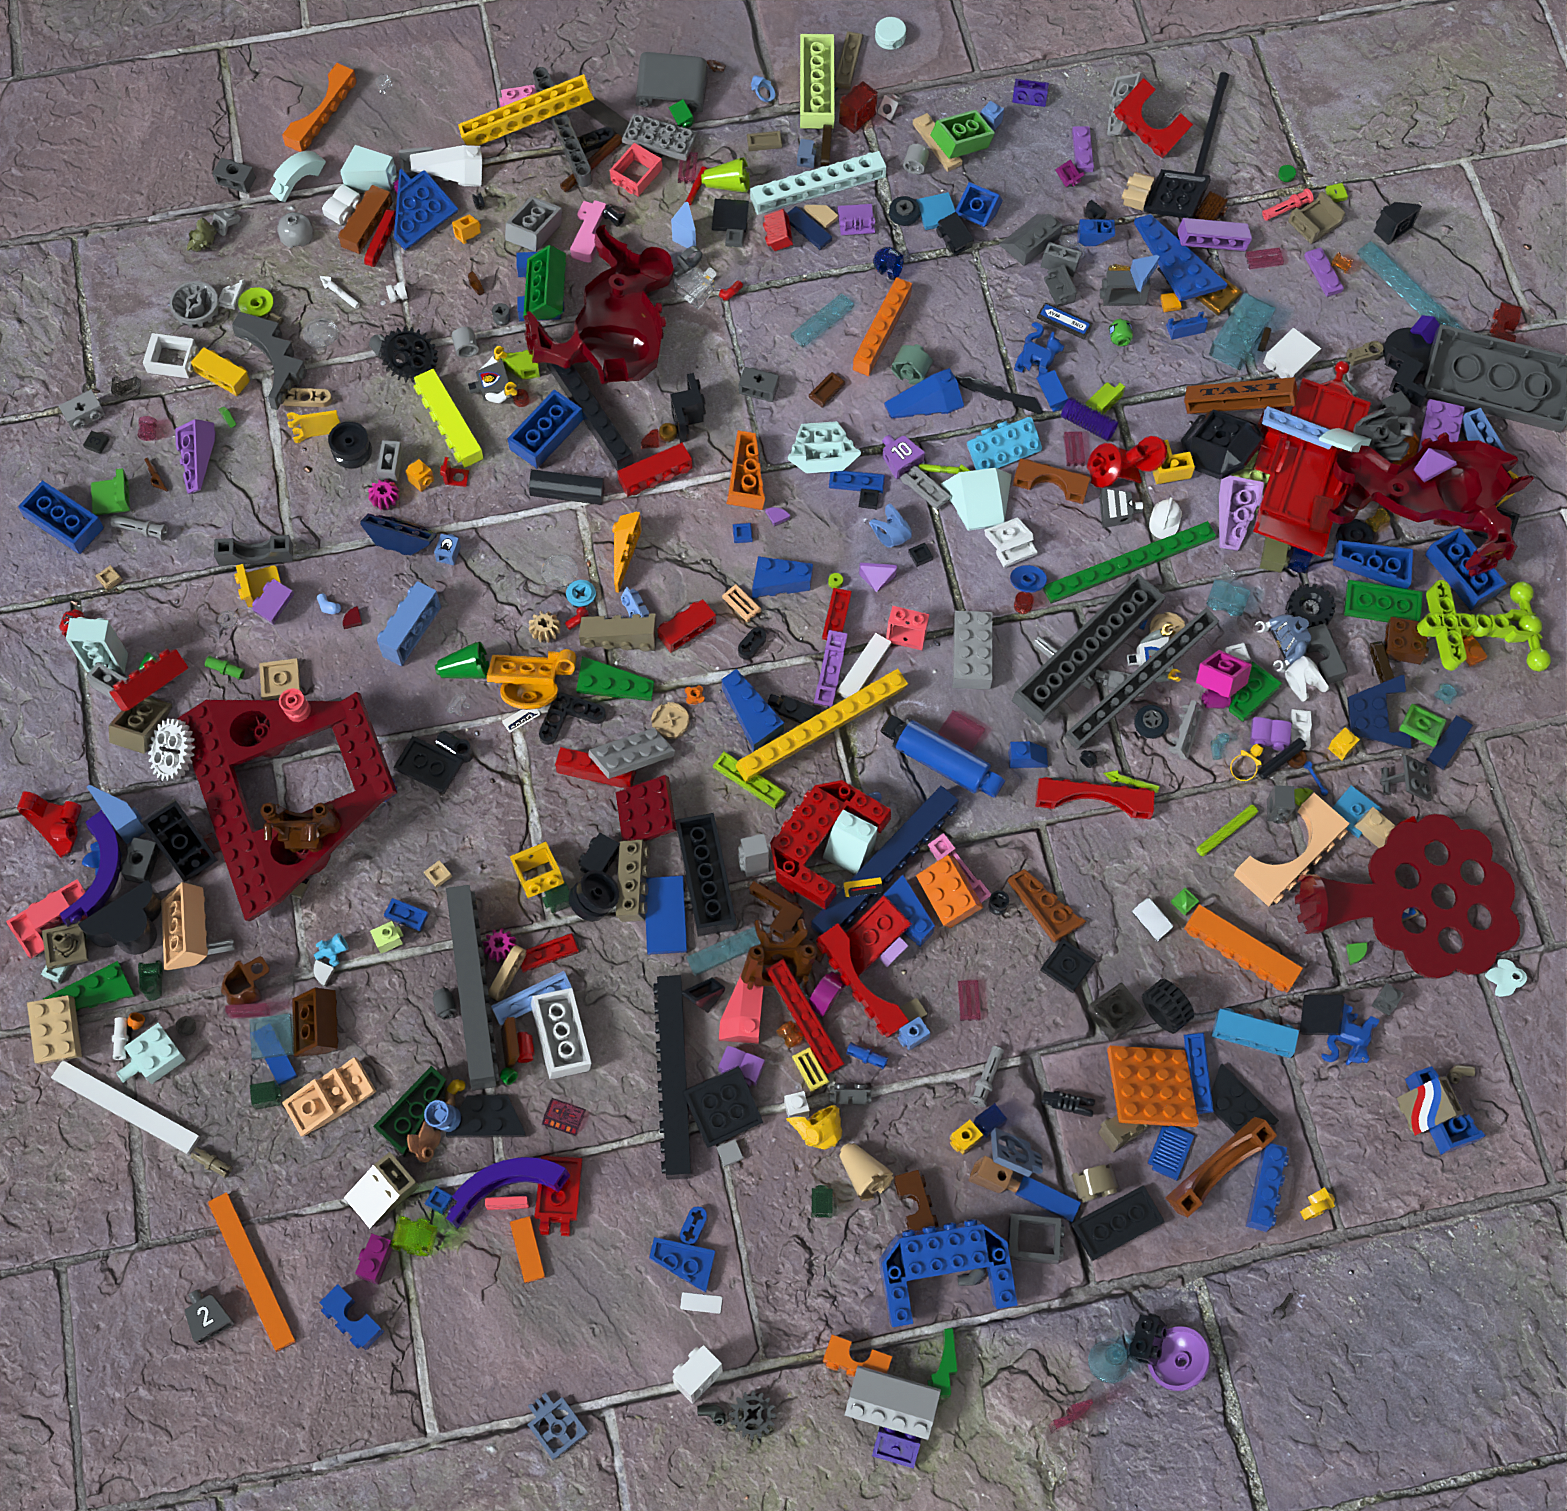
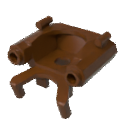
M271 802L263 804L260 810L262 817L268 822L264 824V840H272L273 828L279 833L278 841H284L285 849H289L292 852H298L301 849L318 852L323 847L321 839L329 833L334 834L338 832L341 827L340 821L335 815L337 810L331 804L328 806L324 803L315 804L313 813H296Z
M759 919L755 920L756 934L761 944L749 949L741 974V979L744 983L748 984L747 988L749 990L753 989V986H775L765 969L782 959L786 962L797 983H801V988H806L809 980L808 976L817 951L812 945H800V942L807 936L808 932L804 919L798 920L799 930L795 935L794 932L783 933V942L773 941L772 933L764 931L762 921Z

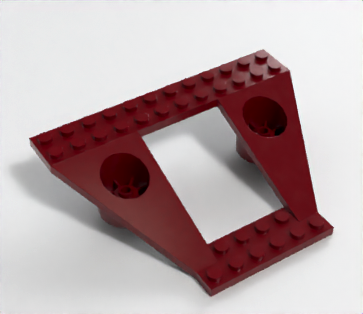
M355 692L342 701H308L311 706L310 715L307 719L300 722L292 721L287 717L279 705V700H205L177 718L186 722L185 725L190 726L188 731L193 732L190 738H194L191 744L195 748L191 750L194 756H191L190 759L245 921L250 922L277 906L309 875L319 873L324 869L330 860L331 853L382 802L398 793L361 693ZM332 727L355 789L354 792L324 803L327 806L333 805L337 810L335 815L341 824L339 831L334 834L329 833L321 839L323 847L318 852H311L309 849L292 852L289 849H285L284 841H278L279 833L273 828L272 840H264V828L258 831L255 830L234 766L259 756L265 758L275 757L285 749L286 745ZM313 808L302 813H313Z

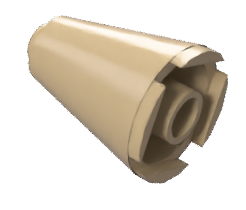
M848 1143L841 1148L840 1159L861 1201L872 1200L875 1198L873 1196L874 1193L878 1191L881 1194L893 1180L891 1170L857 1144Z

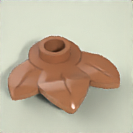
M426 1121L423 1122L419 1135L409 1134L407 1136L409 1150L415 1154V1157L420 1162L424 1163L432 1159L434 1150L439 1145L441 1139L440 1130L434 1131L433 1126L428 1125Z

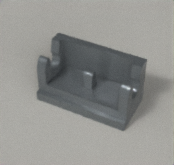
M1048 242L1043 254L1041 268L1050 270L1064 264L1069 276L1074 277L1082 252Z
M1064 264L1048 270V276L1044 277V281L1056 306L1060 307L1074 303L1077 291Z

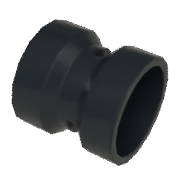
M1001 890L991 894L988 909L992 914L1002 915L1006 912L1009 904L1008 894Z

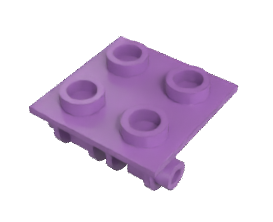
M872 204L837 206L841 235L875 233V218L873 217Z

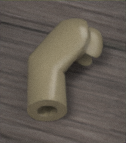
M1455 1065L1448 1072L1447 1079L1450 1083L1457 1084L1463 1076H1474L1475 1067Z

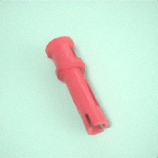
M1306 188L1297 195H1291L1288 200L1263 210L1262 216L1268 221L1291 209H1299L1302 205L1313 202V194L1310 189Z

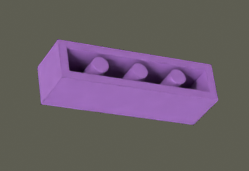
M1183 218L1177 230L1181 246L1246 251L1252 240L1249 226L1245 223Z

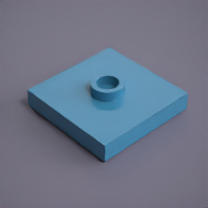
M1352 785L1332 807L1350 823L1346 829L1357 838L1361 836L1362 832L1354 827V825L1363 814L1372 807L1379 812L1382 810L1381 807Z

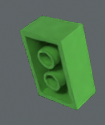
M972 110L937 120L930 136L945 155L951 159L988 148L995 133L978 111Z

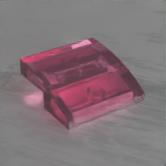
M1092 1399L1071 1405L1066 1410L1067 1416L1053 1420L1048 1425L1051 1434L1068 1427L1079 1419L1093 1404Z

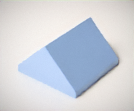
M685 202L671 219L672 240L685 248L696 246V233L689 203Z

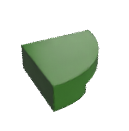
M224 406L219 408L218 410L230 428L236 426L230 411Z
M1367 942L1346 945L1350 965L1358 963L1364 957L1367 951Z

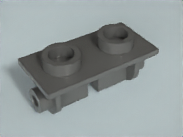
M835 1083L834 1086H830V1092H834V1094H830V1102H834V1104H848V1097H852V1104L867 1105V1103H871V1095H867V1092H871V1087H867V1084L857 1083L855 1087H846L845 1083Z

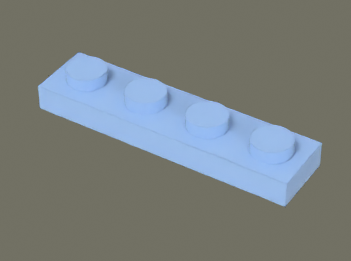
M1269 406L1265 409L1262 424L1326 449L1331 448L1332 445L1319 441L1320 436L1329 431V429Z
M562 971L491 1007L498 1023L502 1025L507 1017L517 1018L531 1011L532 996L572 987L566 973Z

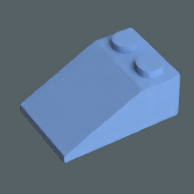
M92 785L87 786V789L126 844L132 842L133 838H138L147 832L140 821L143 818L135 807L131 809L126 802Z

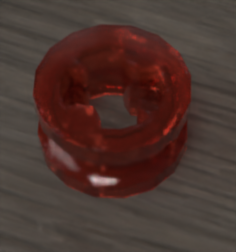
M518 389L517 395H512L516 406L525 407L528 405L529 396L526 390Z

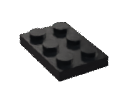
M412 736L393 768L395 771L445 794L464 762L463 759Z

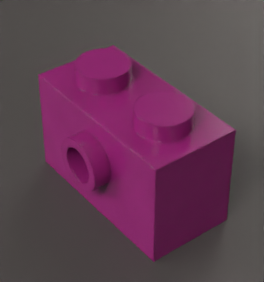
M371 1233L366 1248H362L358 1260L360 1262L355 1274L360 1279L379 1285L395 1246L394 1243L389 1239Z

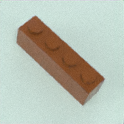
M372 185L365 192L364 198L357 204L355 212L348 218L344 229H341L338 238L341 247L358 254L361 253L381 222L385 211L393 203L389 191Z

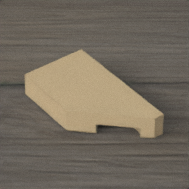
M827 205L804 206V210L825 229L838 220L839 216Z

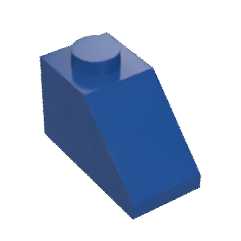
M1030 741L1010 742L1008 750L1009 768L1048 767L1047 748Z

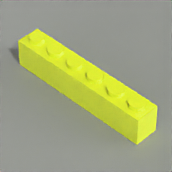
M431 369L414 377L416 383L414 389L417 395L421 394L423 397L421 400L424 407L430 409L431 412L429 414L433 422L437 421V428L440 434L446 436L447 446L449 449L453 448L455 452L453 455L457 463L461 462L465 468L484 459L479 444L435 370Z

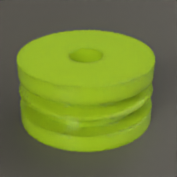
M833 573L829 576L828 584L832 589L842 587L843 577L841 574Z

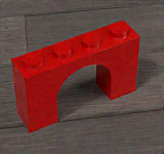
M1143 78L1116 107L1113 113L1128 126L1130 131L1136 133L1144 144L1152 148L1157 156L1163 158L1193 124L1180 113L1164 129H1154L1147 125L1142 117V106L1156 89Z

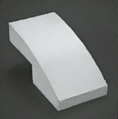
M1292 709L1290 744L1296 739L1301 738L1306 743V747L1302 750H1309L1311 747V711Z

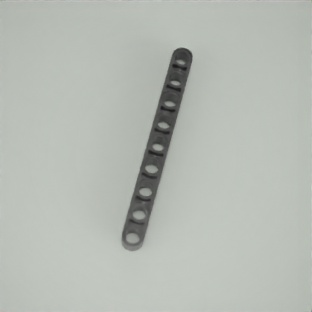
M537 67L533 70L537 91L540 92L554 86L546 68ZM566 111L550 117L549 119L577 183L581 187L590 186L593 181L591 169Z

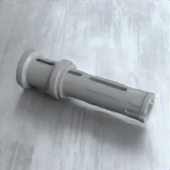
M113 515L111 519V526L140 532L145 537L153 536L164 541L168 535V526L166 524L158 525L152 521L141 522Z
M992 1046L982 1076L976 1081V1089L973 1096L969 1099L972 1104L978 1107H986L988 1094L993 1089L991 1083L1004 1053V1050L998 1046Z

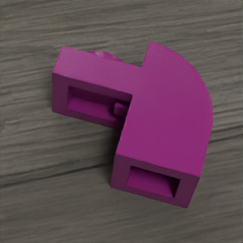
M832 971L828 975L826 974L808 1001L813 1011L822 1017L831 1009L837 996L846 987L840 975Z

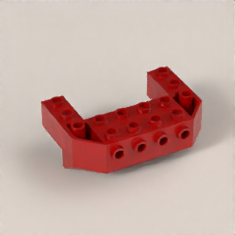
M843 780L818 784L812 790H808L804 795L801 805L798 804L794 808L792 817L783 823L781 832L778 835H774L770 842L777 882L790 894L794 895L798 892L825 910L837 895L836 885L808 869L805 864L833 827L842 810L878 827L877 832L880 834L891 820L890 808Z

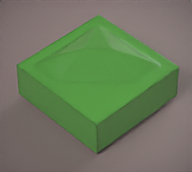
M1184 888L1171 900V903L1182 914L1186 915L1199 903V900Z

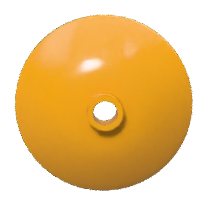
M555 682L554 685L503 683L500 688L501 698L507 704L524 710L545 707L558 694V687Z

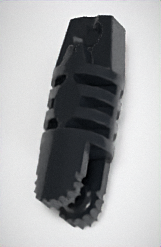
M1044 1091L1041 1103L1052 1106L1051 1108L1056 1110L1060 1109L1065 1112L1093 1117L1091 1109L1081 1107L1079 1104L1094 1106L1095 1099L1075 1096L1074 1094L1060 1091Z

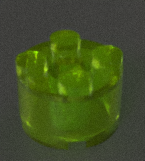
M399 1216L390 1247L397 1251H401V1248H403L410 1255L431 1256L438 1227L430 1225V1221L425 1219H417V1222L411 1221L408 1217Z

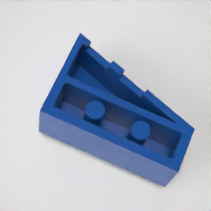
M758 556L752 587V599L766 595L775 596V594L786 592L790 594L810 591L813 564Z

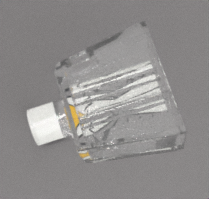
M694 267L674 280V291L699 310L714 291L713 278L716 276V272L712 268H708L703 272L698 267Z

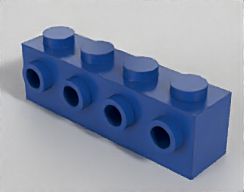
M1269 1143L1261 1150L1246 1227L1267 1232L1271 1226H1275L1277 1214H1274L1275 1206H1279L1281 1194H1278L1279 1186L1282 1187L1285 1180V1175L1282 1174L1283 1167L1287 1166L1289 1155L1286 1154L1287 1147Z

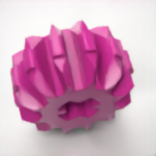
M386 478L382 482L378 479L377 484L372 482V488H368V498L374 507H379L380 510L386 507L389 510L390 505L396 506L395 501L399 500V489L393 481L389 482Z
M502 928L499 930V933L493 929V935L487 934L486 939L488 941L483 942V946L486 947L484 953L489 954L490 960L496 957V962L498 963L501 961V958L506 960L509 952L516 945L514 944L516 938L511 937L510 931L504 934V929ZM499 943H500V945H501V943H503L504 946H503V947H500V946H499V948H497L496 945L499 944Z

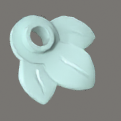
M1499 959L1497 962L1498 967L1490 969L1485 974L1489 981L1497 984L1495 995L1499 997L1512 995L1516 988L1524 986L1527 981L1526 973L1522 969L1516 968L1514 963L1507 959ZM1519 975L1520 979L1516 980L1513 976Z

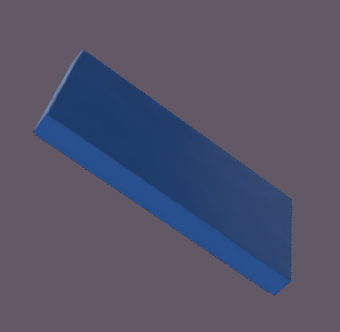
M683 876L646 878L648 885V895H645V902L648 908L645 914L647 955L687 952Z

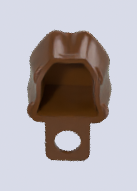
M259 956L244 965L241 961H236L234 967L224 974L221 993L226 996V1001L229 1005L246 1007L261 999V993L254 981L270 972L264 958ZM255 963L263 965V970L259 974H254L251 970Z

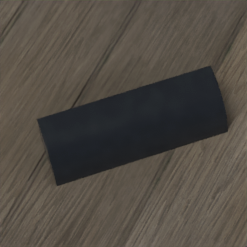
M531 469L529 481L530 496L602 505L605 491L603 478Z

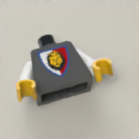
M497 346L494 350L495 355L476 371L478 381L468 384L470 394L481 392L484 401L498 404L512 398V395H517V390L514 389L517 385L508 381L503 361H500V358L505 359L507 357L503 347Z

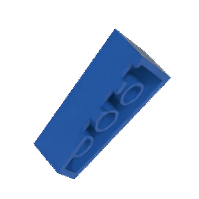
M737 669L721 679L722 690L753 752L770 743L784 732V722Z
M1431 1066L1412 1073L1405 1081L1411 1091L1440 1076ZM1466 1113L1429 1129L1441 1155L1476 1143L1484 1138L1485 1134L1482 1130L1479 1131L1473 1123L1474 1120Z

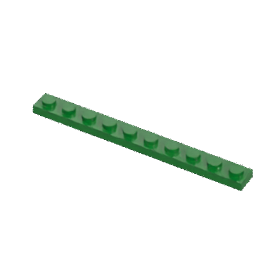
M1207 521L1046 584L1043 590L1052 604L1215 540L1216 534Z

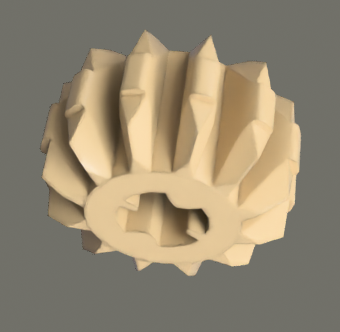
M540 611L539 616L534 614V620L529 621V632L534 639L538 638L540 643L544 639L549 643V638L556 639V634H560V621L557 620L555 614L551 615L549 611L543 614Z

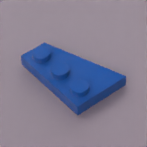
M654 1237L649 1259L704 1293L707 1292L715 1250Z

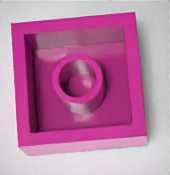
M1218 650L1200 663L1196 683L1229 698L1248 683L1252 664Z

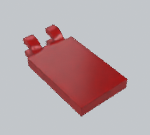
M541 1156V1159L557 1163L566 1168L570 1177L559 1192L548 1186L538 1184L535 1219H540V1235H549L551 1222L561 1223V1236L570 1237V1221H577L583 1160L582 1158Z

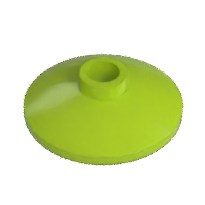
M260 287L246 290L238 300V307L241 312L256 317L268 314L274 304L272 294Z

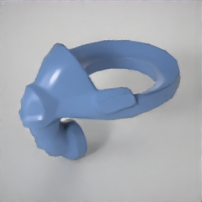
M758 75L753 76L751 82L752 91L755 90L760 100L767 103L771 102L775 98V91L771 86V81ZM761 87H765L769 91V98H764L760 94Z

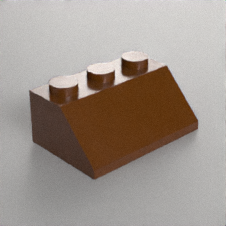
M315 987L292 998L294 1057L322 1055L338 1049L336 990Z

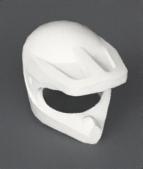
M1302 656L1294 661L1285 671L1289 686L1302 702L1309 698V695L1306 693V682L1311 686H1316L1321 692L1329 690L1327 683L1319 673L1317 665L1309 657Z

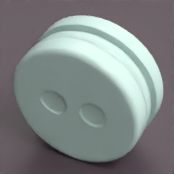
M886 17L877 23L875 40L880 47L894 50L904 44L906 26L903 21L895 17Z

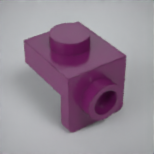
M1071 159L1055 169L1065 187L1070 184L1075 186L1082 181L1080 177L1085 175L1084 172L1079 174Z

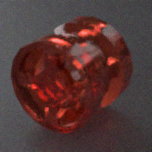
M1021 591L1016 595L1014 602L1016 612L1027 614L1031 611L1034 602L1032 594Z

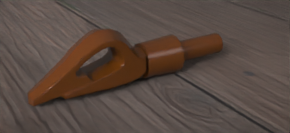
M148 457L145 458L148 471L152 476L150 480L151 485L168 492L155 465H152Z

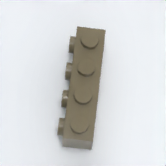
M643 840L620 841L617 882L620 898L616 904V917L622 922L645 921V914L648 910L645 895H648L646 878L649 876L647 862L650 857V848Z

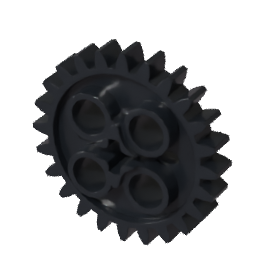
M406 327L402 331L397 328L396 332L391 330L390 334L386 335L382 341V347L379 351L381 352L380 359H384L382 365H388L386 372L392 371L391 376L397 374L398 380L404 377V381L407 382L408 378H410L412 383H414V377L435 369L438 357H436L438 351L434 350L436 344H430L432 338L426 339V333L420 335V329L414 332L413 327H411L410 331H407ZM396 359L401 360L403 363L397 362Z

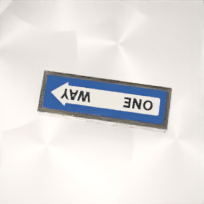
M1046 302L1037 315V319L1083 340L1093 324Z

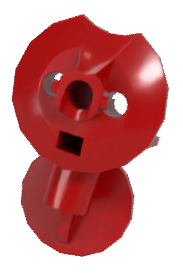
M1149 436L1129 451L1119 448L1112 443H1103L1097 446L1092 451L1087 463V469L1091 474V484L1095 487L1106 488L1112 485L1118 477L1142 483L1138 468L1146 472L1157 470L1166 459L1167 445L1161 438Z

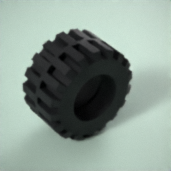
M1160 979L1142 994L1143 1004L1149 1015L1161 1028L1172 1034L1178 1032L1194 1018V1010L1188 998L1175 984L1166 979Z

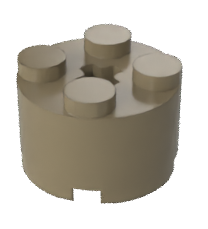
M1112 1163L1106 1166L1104 1164L1082 1170V1173L1076 1172L1072 1174L1078 1198L1082 1199V1202L1094 1200L1097 1198V1194H1102V1197L1117 1193V1188H1119Z

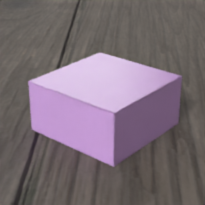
M899 937L878 959L888 967L908 945Z

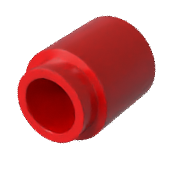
M518 1032L520 1056L517 1062H531L535 1055L533 1037L528 1032Z

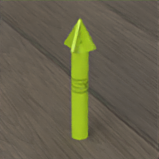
M919 464V469L927 472L958 474L971 471L962 464L959 467Z
M1118 770L1103 773L1113 784L1118 781L1131 786L1135 785L1138 788H1147L1158 793V785L1138 779L1134 780V778L1119 774Z

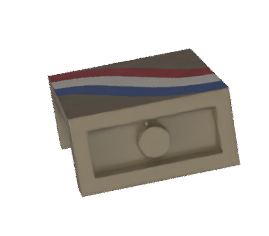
M1446 1076L1437 1077L1397 1098L1399 1109L1405 1114L1408 1127L1415 1136L1424 1135L1427 1133V1130L1451 1118H1458L1465 1114Z

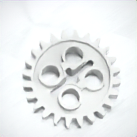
M167 719V721H162V725L158 724V730H154L155 737H151L153 743L149 744V747L152 749L148 752L151 755L148 761L153 763L150 768L155 769L153 774L157 775V778L162 779V781L175 782L180 780L181 776H185L184 770L189 771L188 763L192 764L190 757L194 756L191 750L195 746L191 744L194 738H190L193 732L188 731L190 726L185 725L186 722L178 719ZM162 747L180 750V753L162 750Z

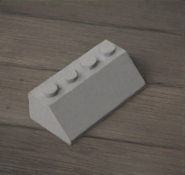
M857 1366L844 1416L928 1440L941 1389Z

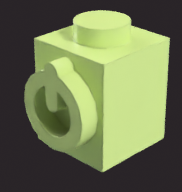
M392 921L370 931L380 954L403 944L400 939L403 937L399 925L395 927Z

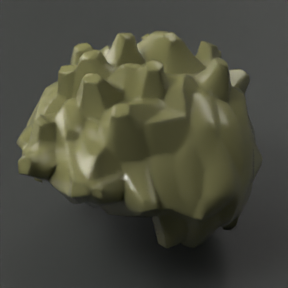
M201 217L196 222L197 228L194 231H190L187 251L195 250L198 252L202 248L206 249V246L210 247L217 231L205 218Z

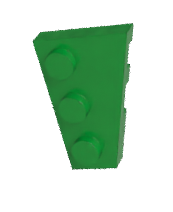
M1253 661L1251 663L1252 667L1248 683L1237 691L1229 707V712L1242 722L1251 716L1282 685L1280 681Z

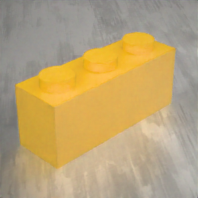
M203 347L190 362L195 373L235 396H238L250 382L248 372L244 367H238L228 358L220 357L214 350H208Z

